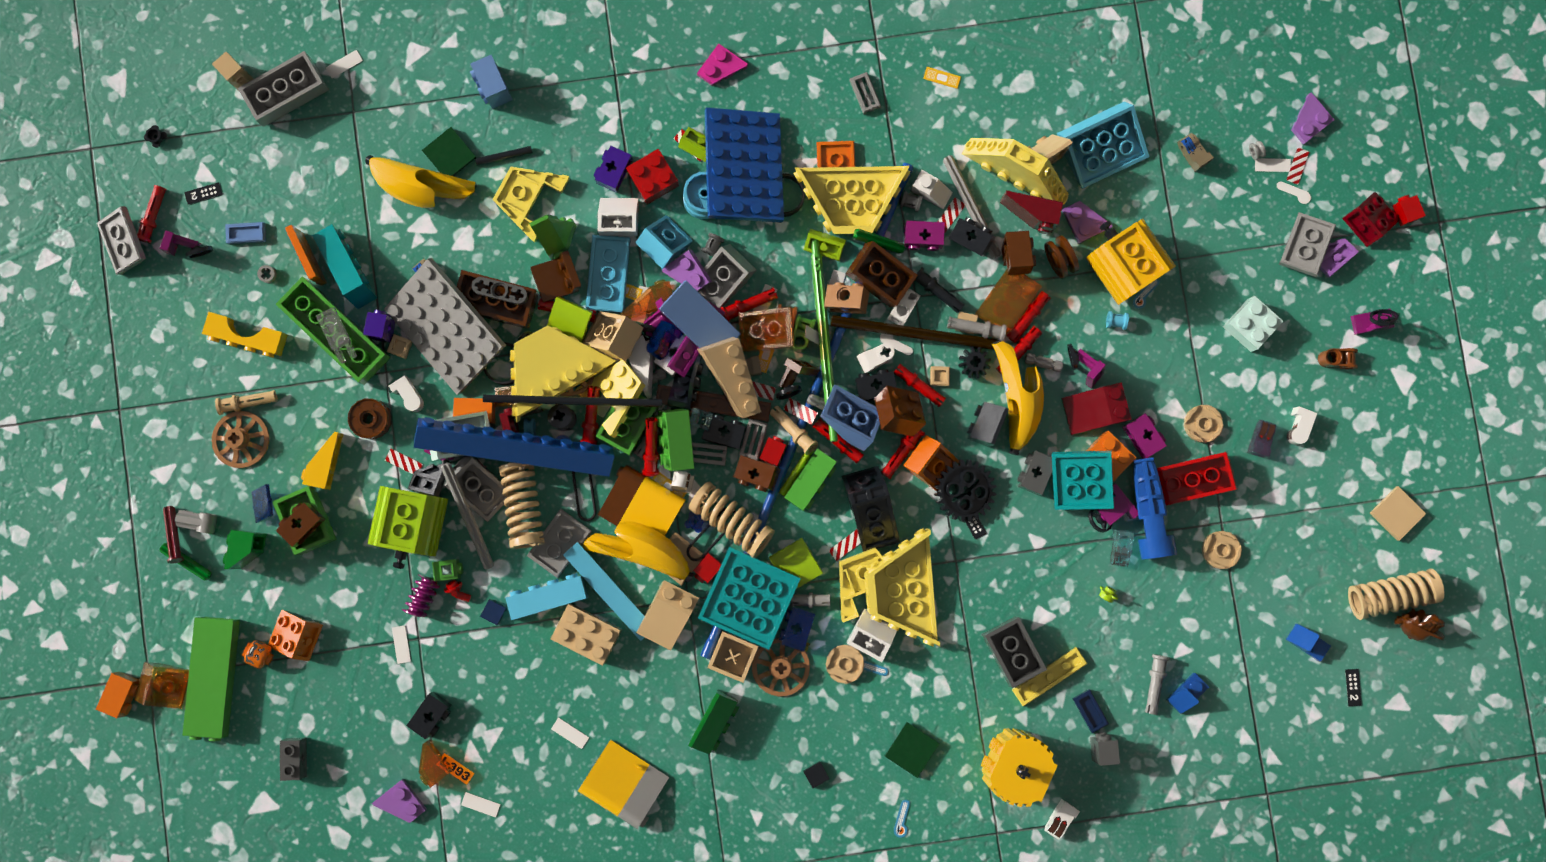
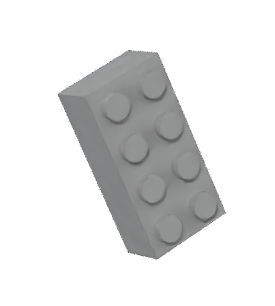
M303 51L244 84L238 90L255 120L264 127L325 93L329 88L311 57Z

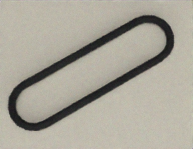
M572 471L578 516L583 521H591L596 516L592 475L588 474L594 514L591 518L586 519L580 513L575 472Z
M727 507L723 508L719 512L717 518L722 514V512L726 510ZM708 524L688 546L686 551L688 558L692 561L703 559L725 533H721L701 557H691L689 553L690 548L710 527V524Z

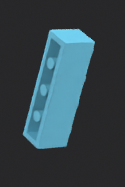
M577 573L565 576L566 580L561 582L558 579L548 581L547 586L540 587V584L530 586L527 592L522 593L521 589L510 592V596L505 599L511 620L589 598L583 577L577 576Z

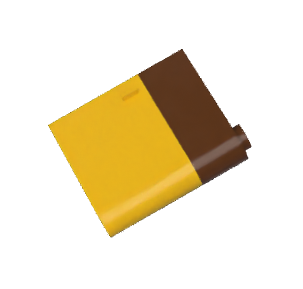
M629 465L621 466L616 473L618 479L598 515L615 526L620 522H636L651 527L665 536L684 506L686 499Z

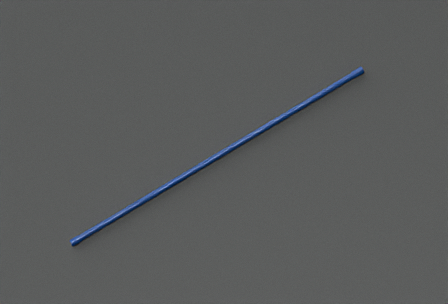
M903 163L902 165L910 166L908 170L911 172L906 181L902 180L898 186L901 190L897 197H892L889 202L892 206L887 215L883 214L881 218L882 224L875 233L877 235L885 236L904 187L914 168L911 164ZM842 313L841 317L851 318L852 313ZM836 327L831 339L832 362L846 328ZM821 366L809 395L819 396L823 386ZM806 400L804 406L813 410L814 406L808 404ZM799 418L796 425L800 429H805L807 422ZM792 436L779 465L781 470L774 491L769 490L758 516V519L762 520L761 526L756 531L758 533L765 527L798 447V444L793 442ZM755 532V534L752 536V538H751L749 544H750L754 539H756V537H757V536H756V532ZM713 625L700 656L711 660L722 629Z

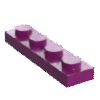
M709 302L722 316L725 312ZM685 336L667 367L685 377L699 355L697 350L699 347Z

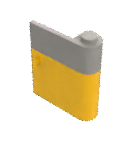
M610 740L578 792L638 829L639 826L643 828L649 819L646 815L669 777Z

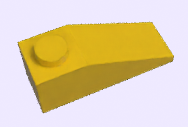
M334 432L307 464L306 469L303 470L301 475L302 484L322 489H331L343 438L342 433Z

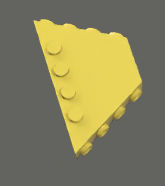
M971 138L966 143L962 154L980 164L981 168L985 171L996 173L999 179L1010 181L1014 184L1015 188L1021 191L1025 190L1031 196L1063 202V205L1067 202L1069 194L1048 158L1015 139Z
M910 166L795 168L796 172L793 174L799 183L803 182L806 188L803 191L808 199L812 198L816 205L813 208L818 216L822 214L825 219L823 225L828 232L832 231L833 234H854L855 229L871 233L878 231L882 224L880 218L883 214L887 215L892 206L889 202L892 197H897L901 190L898 186L902 180L906 181L911 171L908 170Z
M547 325L514 343V349L510 350V362H514V368H511V380H514L515 386H511V395L559 396L615 365L616 360L590 347V345L579 342L573 336L563 334L560 329ZM512 404V416H516L517 423L520 421L521 416L543 404Z
M922 528L914 534L915 537L910 541L908 539L904 540L898 545L899 548L896 551L887 552L883 555L882 561L879 563L874 562L866 568L867 571L864 573L867 611L872 615L871 619L880 623L884 620L889 623V627L897 631L900 628L906 630V635L915 639L919 636L924 639V643L934 647V644L940 646V642L937 638L929 541L931 530L928 528L924 530Z

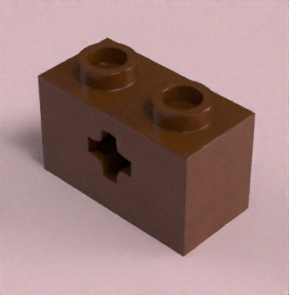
M741 455L733 477L739 480V484L748 487L750 484L756 485L755 489L767 492V489L774 491L781 469ZM754 473H759V476L754 477Z
M306 502L296 505L292 510L293 513L289 517L282 519L278 524L279 527L275 530L291 547H299L326 520L310 503ZM298 520H302L300 522L301 527H297L299 525Z

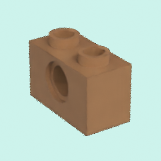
M839 282L834 283V285L827 284L824 307L829 312L866 314L869 291L864 285L853 283L852 286ZM850 294V297L844 301L845 296Z

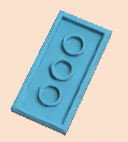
M592 235L586 309L624 313L631 238Z

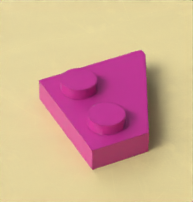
M718 43L697 72V76L711 86H714L721 82L722 79H727L739 70L746 69L748 63Z

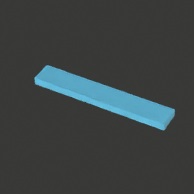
M579 542L574 544L563 556L640 641L645 637L636 633L644 618V614Z

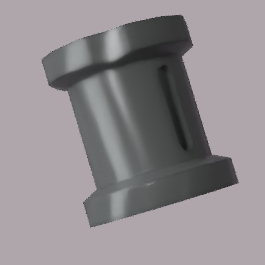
M904 191L900 207L903 208L905 206L918 212L923 196L920 195L918 197Z
M709 233V239L701 251L713 257L718 251L720 244L724 242V239L716 234Z

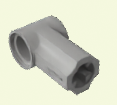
M179 510L176 514L175 522L177 527L214 534L218 515Z

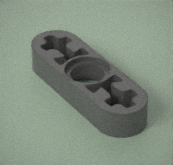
M477 277L472 282L473 291L480 296L516 305H523L528 300L527 291L520 286L484 277ZM483 282L485 286L491 287V294H488L490 291L485 288L479 291L477 284ZM498 286L505 287V294L497 296L495 289ZM509 288H512L511 292L515 294H518L519 291H521V294L524 295V297L519 298V300L517 301V298L515 296L509 295Z

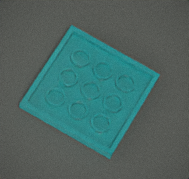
M729 547L698 619L769 650L801 578Z

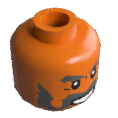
M255 640L252 643L249 642L242 654L246 664L258 669L263 668L265 664L269 666L274 657L271 654L272 647L259 640Z

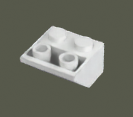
M600 198L598 208L599 235L638 236V198Z
M864 608L846 643L882 662L897 630L889 627V623L884 620L880 623L871 619L872 615Z

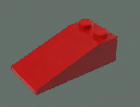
M1228 451L1157 468L1166 506L1238 489Z

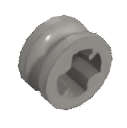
M1261 141L1249 145V152L1254 160L1259 159V156H1266V150Z
M268 265L261 266L257 272L258 278L264 283H272L277 276L275 269ZM265 270H271L269 273L271 275L270 278H263L265 276L263 273Z

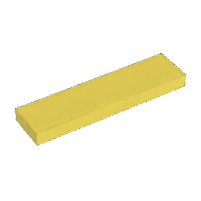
M1075 647L1046 666V671L1013 688L1012 691L1024 707L1088 663L1078 648Z

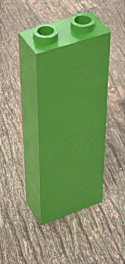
M194 618L182 736H189L190 740H201L202 737H208L209 741H221V738L229 735L240 619Z

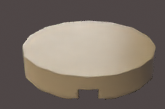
M1210 405L1193 407L1184 418L1186 434L1196 442L1207 443L1213 441L1220 436L1223 430V418L1220 412Z
M1213 532L1203 542V558L1213 568L1228 569L1237 564L1241 558V545L1237 537L1230 532Z
M851 645L836 646L827 656V672L832 679L839 683L847 684L853 682L863 673V656L858 649Z

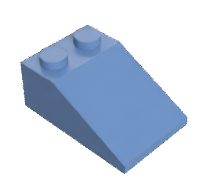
M837 385L833 386L820 417L846 442L864 451L873 443L880 425L877 408Z

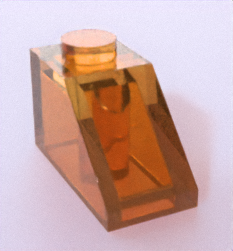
M428 740L422 745L419 773L421 781L431 788L451 773L453 769L432 741Z

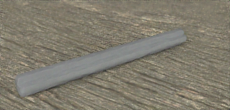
M953 156L945 157L943 163L972 220L976 222L975 226L989 228ZM995 239L988 250L992 259L1001 255Z
M445 463L441 466V470L484 569L492 568L494 563L451 463Z

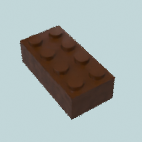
M461 270L457 288L483 318L529 329L539 295L536 289ZM477 277H484L520 286L527 291L528 300L523 305H516L480 296L473 291L472 282ZM483 282L477 284L479 291L485 288L490 291L488 294H491V287L485 286ZM498 286L495 289V294L497 296L504 295L505 287ZM509 288V295L515 296L517 298V301L519 300V298L524 297V295L521 294V291H519L518 294H515L511 292L512 288Z

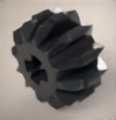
M973 346L970 347V352L965 349L963 351L965 356L959 357V360L963 361V363L958 364V367H965L961 373L965 374L968 371V378H971L974 373L975 378L979 379L980 374L986 375L984 369L989 370L991 367L985 364L990 362L991 358L985 359L988 352L985 351L981 354V347H978L976 352ZM973 358L976 359L975 361L978 360L979 364L976 365V367H973L974 364L971 365L970 363L973 360Z

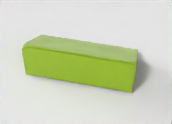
M688 127L681 137L678 147L706 162L705 135Z
M810 229L803 250L812 253L811 238L819 240V251L822 256L840 261L846 240Z

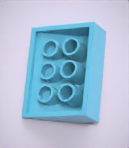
M1122 102L1057 133V136L1070 139L1073 142L1064 155L1082 189L1149 157L1134 105L1127 102Z

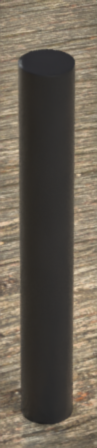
M531 146L475 158L478 166L533 152Z

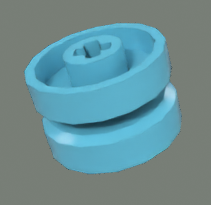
M706 172L693 174L686 181L683 189V204L686 211L691 216L700 220L710 219L707 212Z

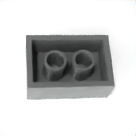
M1015 616L982 634L1005 680L1011 688L1047 670L1019 617Z

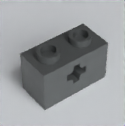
M1033 451L1032 454L1029 453L1026 457L1024 464L1027 466L1025 471H1021L1017 481L1020 483L1018 487L1041 496L1052 473V457L1038 451ZM1038 468L1037 472L1040 474L1033 477L1034 473L1032 470Z
M1095 733V737H1090L1092 761L1100 766L1120 764L1117 739L1107 735V733Z
M307 737L281 740L280 781L301 780L307 777Z

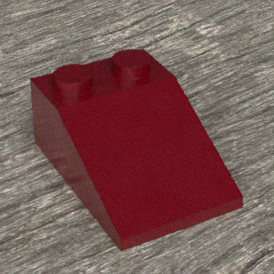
M1007 190L1000 200L1004 207L1031 228L1038 230L1039 233H1052L1059 225L1063 202Z
M1122 382L1061 398L1071 435L1131 420Z

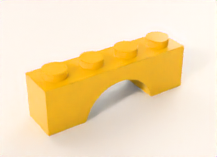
M208 312L202 334L208 336L207 340L217 343L220 340H224L226 345L235 348L238 345L245 346L244 350L256 353V350L263 351L262 355L274 358L275 355L282 356L288 336L283 332L263 327L254 336L242 337L237 333L233 319L212 312Z

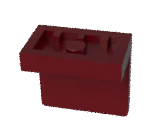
M1376 192L1372 193L1358 207L1342 218L1366 247L1383 237L1399 221L1396 213L1386 205L1383 198Z
M539 406L521 417L541 413L543 409ZM512 407L504 409V413L499 414L503 430L519 433L518 422L516 423L514 420L516 416H512Z

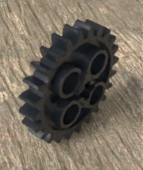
M959 459V465L953 461L952 468L946 465L947 472L940 471V474L943 476L942 479L936 478L940 485L934 486V488L939 489V492L934 495L940 497L936 503L943 504L940 510L944 511L947 509L946 516L952 514V519L954 520L959 516V521L964 522L965 517L967 521L971 522L972 516L978 520V513L985 516L984 509H991L988 503L995 502L991 499V496L997 495L995 492H992V489L997 486L991 484L995 478L988 477L991 471H984L985 465L979 466L978 461H974L972 464V461L967 459L966 464L964 460ZM969 472L970 480L965 482L964 474ZM954 484L956 486V490L954 493L950 494L949 487L950 485ZM964 487H968V488L966 489L967 494H964V493H963V492L965 491V490H964ZM978 487L982 490L979 497L975 495V490ZM963 499H966L967 506L962 509L960 503Z

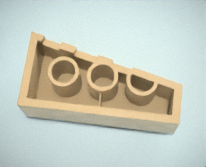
M731 337L697 349L714 375L716 382L725 393L736 415L746 418L760 413V406L739 338Z

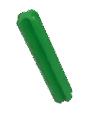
M855 229L853 238L865 243L874 241L880 247L896 253H903L905 249L904 243L868 231Z
M164 543L159 551L169 557L167 543ZM181 552V557L184 558V561L178 563L179 565L204 581L211 577L212 572Z

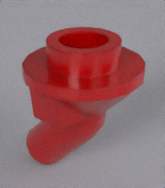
M453 580L446 584L445 593L469 602L471 598L470 594L460 591L461 581Z

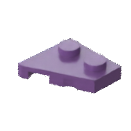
M1312 92L1306 96L1305 103L1300 109L1298 118L1291 129L1302 144H1305L1334 121V118Z
M1081 201L1062 209L1078 244L1105 231H1101L1100 226L1107 221Z
M1346 238L1329 243L1320 270L1330 278L1357 255L1359 251Z
M692 249L686 251L662 269L663 273L681 284L686 280L697 291L712 282Z
M404 778L372 803L373 806L409 823L427 810Z

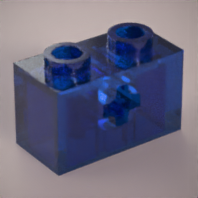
M795 607L792 608V611L788 610L784 620L788 622L786 630H781L778 639L782 641L781 645L804 652L815 614ZM796 624H799L801 632L793 634L794 630L791 629V626L794 627Z

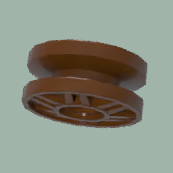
M1064 236L1056 237L1055 244L1052 241L1044 244L1048 261L1059 278L1067 277L1068 270L1071 273L1079 271L1076 254Z
M364 398L351 406L348 413V424L355 435L366 439H377L389 431L392 425V415L385 403L375 399ZM369 414H372L373 421L372 423L368 424L367 416Z

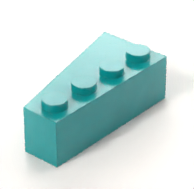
M331 224L313 234L312 236L343 296L357 309L377 299L368 278L361 270L362 267L359 261L353 256L354 252L348 243L346 244L344 240L346 236L340 228L337 230Z

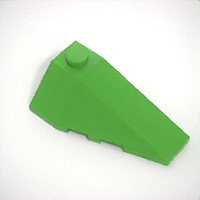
M545 215L529 223L550 259H557L561 252L569 250L577 227L573 219L566 220L565 217L558 219L557 216Z

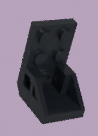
M879 466L841 476L855 519L862 551L900 543L889 491Z

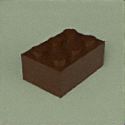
M874 241L865 243L845 273L856 283L864 285L872 295L888 307L898 306L917 277L915 272Z

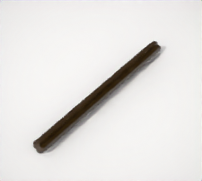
M834 315L830 321V325L834 327L981 347L994 350L992 343L999 341L998 339Z

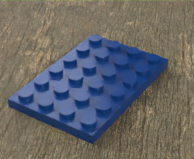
M706 107L705 142L708 218L782 223L784 221L780 113Z

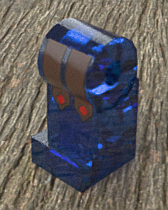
M661 320L646 346L647 352L658 360L664 359L668 355L675 339H680L683 332L673 324Z

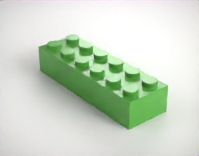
M303 276L276 303L290 319L358 383L365 385L391 358L372 339L363 335V331Z

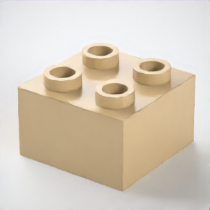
M723 630L707 668L744 683L758 645Z

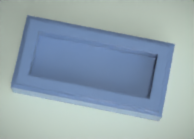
M264 222L225 224L227 244L266 242V224Z

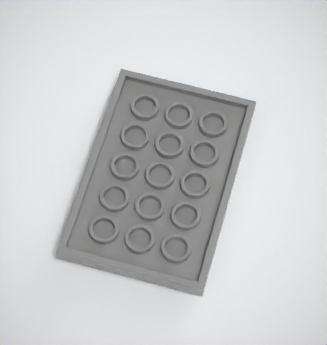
M432 258L427 259L384 308L456 395L461 394L506 346Z

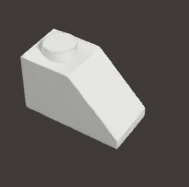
M921 170L911 188V192L918 196L922 195L923 199L941 209H944L953 193L938 178L924 170Z

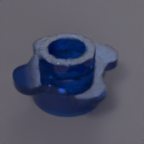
M690 511L689 518L685 521L684 525L686 528H692L695 532L700 533L703 523L706 521L701 518V515H696Z

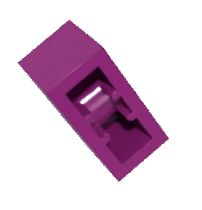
M906 221L905 247H909V250L928 248V251H939L944 246L945 222ZM922 233H925L926 240H923Z
M1146 413L1122 427L1142 459L1149 458L1167 446L1165 444V437L1156 430L1154 420L1151 416H1147ZM1148 432L1149 435L1144 439L1143 435Z

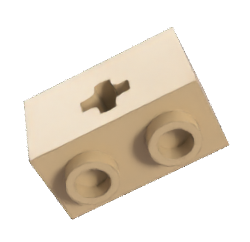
M227 52L212 63L220 74L237 90L253 80L251 75Z

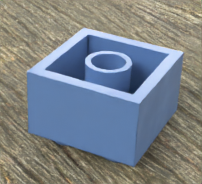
M492 55L470 64L473 69L470 71L474 82H476L479 94L485 104H489L494 109L513 100Z

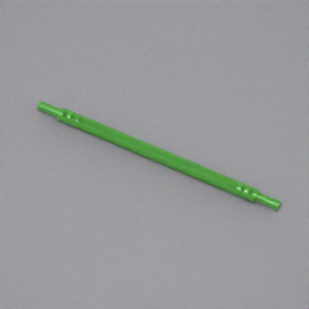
M811 238V266L826 404L834 386L827 309L824 307L825 286L822 254L819 251V240ZM829 425L830 442H837V432Z

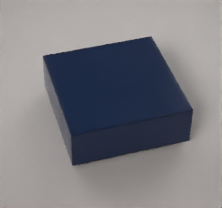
M489 599L480 617L498 625L507 608Z

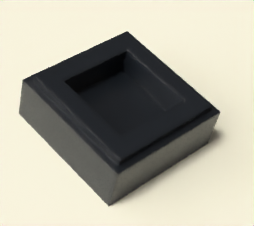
M820 761L803 770L812 788L830 779Z

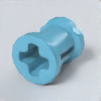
M1109 311L1106 318V328L1112 326L1121 327L1123 330H1126L1129 314H1115Z

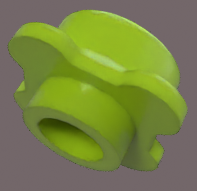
M1100 586L1101 592L1099 596L1110 603L1119 599L1115 589L1106 586V588Z

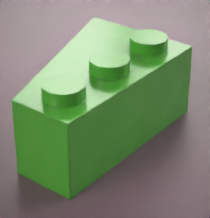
M817 449L784 499L802 511L805 508L809 510L815 501L812 497L816 492L820 494L826 484L823 481L827 476L831 478L836 470L833 466L837 461Z

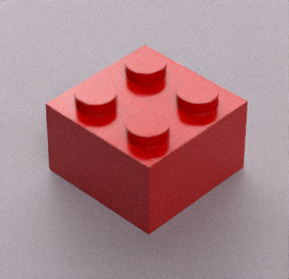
M659 149L626 167L628 175L647 205L679 187L677 178Z

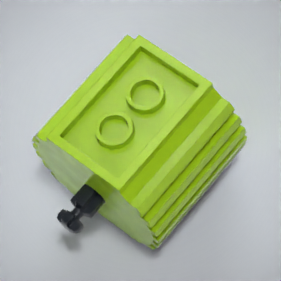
M380 486L367 544L396 550L394 558L397 559V562H393V567L399 569L405 567L402 560H406L407 553L435 557L438 551L448 499Z

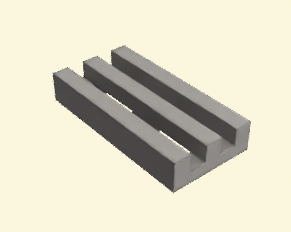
M867 72L849 79L863 115L869 111H874V109L881 108ZM862 78H865L869 91L874 100V105H872L869 99L867 91L862 82ZM855 81H858V83H859V86H860V88H861V91H862V93H863V96H864V98H865V100H866V103H867V105H868L867 108L865 107V104H864V102H863V100H862V97H861V95H860V92H859V90H858V87H857Z
M749 419L739 456L742 455L758 460L767 423ZM755 424L748 453H744L751 426ZM759 426H763L755 456L751 455Z
M692 443V449L693 447L723 450V454L693 450L694 455L722 458V461L693 458L695 463L725 466L727 446Z

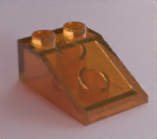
M1006 269L975 315H978L983 321H989L994 325H1007L1006 336L1042 286L1025 274L1008 275Z
M792 307L738 313L740 343L743 352L769 351L794 346Z

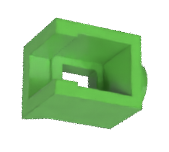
M459 559L432 562L434 581L459 579L461 574H463V564L459 563ZM451 565L452 574L443 575L442 566Z

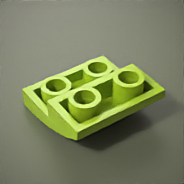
M558 296L555 299L547 325L556 327L563 334L573 336L583 343L593 311Z
M803 538L769 556L774 567L801 578L797 588L823 574L821 567L813 557Z

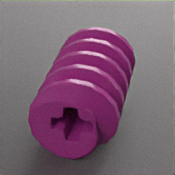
M418 574L422 578L421 581L415 580L419 587H412L415 595H408L412 602H405L409 609H402V611L416 617H426L427 613L423 610L430 609L427 603L434 601L430 596L437 594L433 588L438 589L440 585L433 579Z

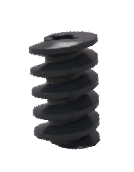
M554 405L548 411L549 423L558 430H571L575 426L577 421L576 414L566 405ZM562 414L565 415V416L563 417V421H560L559 419L562 418L561 415H562Z

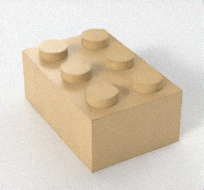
M570 603L567 605L551 640L603 666L622 629Z

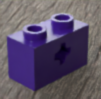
M610 146L609 150L604 151L602 156L603 162L601 167L598 166L596 168L594 177L596 184L617 193L627 173L626 167L631 165L633 158L631 154ZM615 166L616 170L612 169L610 172L608 168Z
M374 310V313L367 312L363 335L372 340L390 343L396 323L391 318V315L386 314L384 311Z

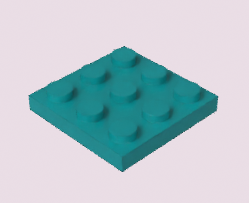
M1112 451L1052 452L1055 510L1114 509Z

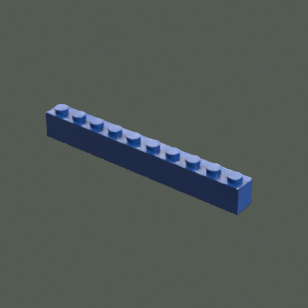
M428 417L418 418L414 437V448L608 477L610 476L614 460L613 447L604 444L593 445L585 441L574 442L569 439H554L550 436H534L531 433L521 434L511 430L502 431L491 427H476L472 424H456L448 420L436 421Z

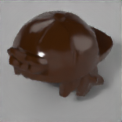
M1411 609L1408 614L1402 613L1401 616H1397L1394 620V624H1399L1403 633L1409 639L1425 641L1431 636L1439 640L1445 639L1444 634L1439 631L1440 628L1445 626V622L1439 619L1436 614H1425L1423 609L1419 611Z

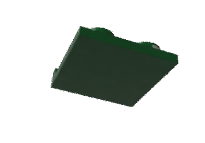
M452 127L422 149L423 153L440 173L454 176L477 158Z
M906 722L884 756L918 778L940 743Z

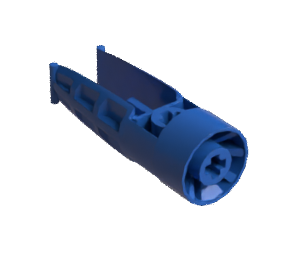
M1154 457L1134 460L1133 474L1138 519H1143L1146 537L1138 539L1141 559L1177 555L1174 534L1166 535L1163 516H1167V509Z

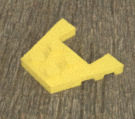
M510 167L493 201L533 242H536L538 238L529 224L533 221L527 219L530 210L544 185L563 193L570 177Z
M619 361L595 376L591 386H593V394L594 386L600 387V391L606 398L638 399L645 384L627 362ZM588 389L579 394L580 397H587ZM613 406L615 409L614 413L602 424L611 437L615 438L619 433L617 429L627 419L626 413L630 406Z
M876 548L839 561L842 622L859 617L852 598L866 592L864 573L867 571L866 568L874 562L879 563L883 560V556Z

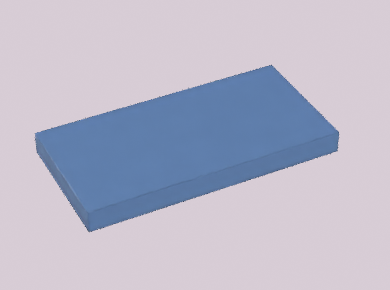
M686 280L659 308L699 348L731 337L737 338L740 335Z

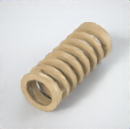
M509 463L499 467L500 477H504L501 480V484L506 487L502 491V494L507 497L504 500V505L509 507L506 509L505 515L510 517L506 522L507 526L511 527L508 531V535L511 537L509 538L510 549H523L545 544L544 538H540L544 535L542 531L520 532L541 527V521L518 522L528 518L539 517L541 512H516L530 507L539 506V501L514 502L523 498L535 497L538 495V492L535 490L512 492L521 488L536 486L537 483L534 480L511 482L519 478L534 476L533 465Z
M710 481L705 483L691 500L689 510L696 515H701L704 521H709L710 526L717 527L718 532L725 533L726 538L729 540L734 539L735 545H742L743 551L751 555L752 558H756L768 545L775 530L770 526H765L760 533L756 532L762 524V520L757 519L748 532L741 537L743 531L753 520L754 514L749 513L740 526L733 531L746 509L744 507L739 508L731 521L725 525L726 520L734 512L738 503L732 501L722 516L717 519L719 512L726 506L730 497L724 495L714 510L708 513L710 507L718 500L722 491L716 489V486ZM711 490L714 491L705 503L704 500L708 497ZM755 532H756V536H757L756 539H754V540L749 544V542H750L752 536H753V535L755 534Z
M1431 568L1426 571L1409 573L1406 576L1399 575L1396 578L1390 577L1387 580L1380 579L1377 582L1371 581L1367 584L1350 586L1348 589V599L1355 617L1363 620L1369 618V614L1372 617H1376L1379 612L1382 615H1386L1389 610L1395 613L1398 612L1399 608L1404 611L1409 606L1417 608L1419 604L1427 606L1428 604L1440 603L1444 600V586L1439 574Z

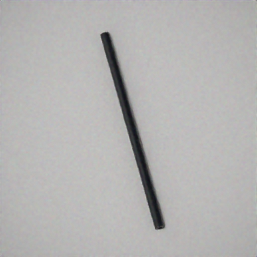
M483 394V402L662 407V399Z

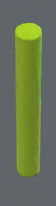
M813 452L809 455L805 453L802 455L779 491L781 495L786 496Z

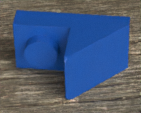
M1295 624L1286 638L1288 642L1318 662L1322 661L1331 645L1319 638L1320 635L1299 624Z
M1193 672L1166 700L1182 714L1199 703L1197 699L1209 686Z

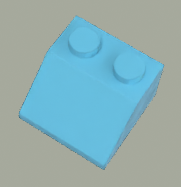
M665 215L646 227L635 243L663 269L672 263L693 240Z

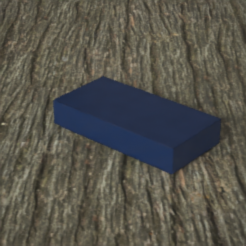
M1090 689L1072 698L1091 733L1109 725Z

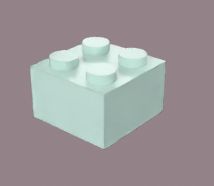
M1254 295L1244 302L1225 323L1223 328L1250 352H1253L1262 346L1283 320Z

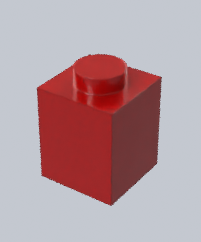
M1405 195L1397 199L1398 203L1392 205L1399 219L1400 227L1426 216L1417 195L1413 197Z
M773 436V439L768 438L759 459L777 467L786 448V444H783L784 440Z
M708 553L693 570L696 573L694 577L702 584L704 581L709 583L718 573L721 563Z

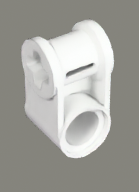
M884 343L859 354L857 359L864 373H869L891 361L894 356V348L892 345ZM885 348L886 351L890 350L888 355L889 357H886L885 355L881 356L882 349Z

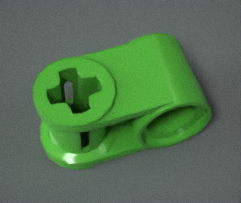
M798 314L791 340V347L795 352L802 353L807 349L809 339L805 338L806 325L814 329L816 319L810 320ZM796 339H802L805 345L798 347L794 342Z

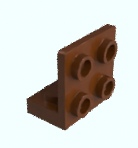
M568 251L561 252L557 259L531 266L530 268L543 303L554 300L558 296L564 297L577 293L581 288V283Z

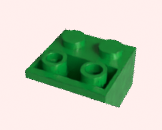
M230 530L226 539V544L228 545L227 553L223 557L224 569H242L264 553L267 534L245 530Z

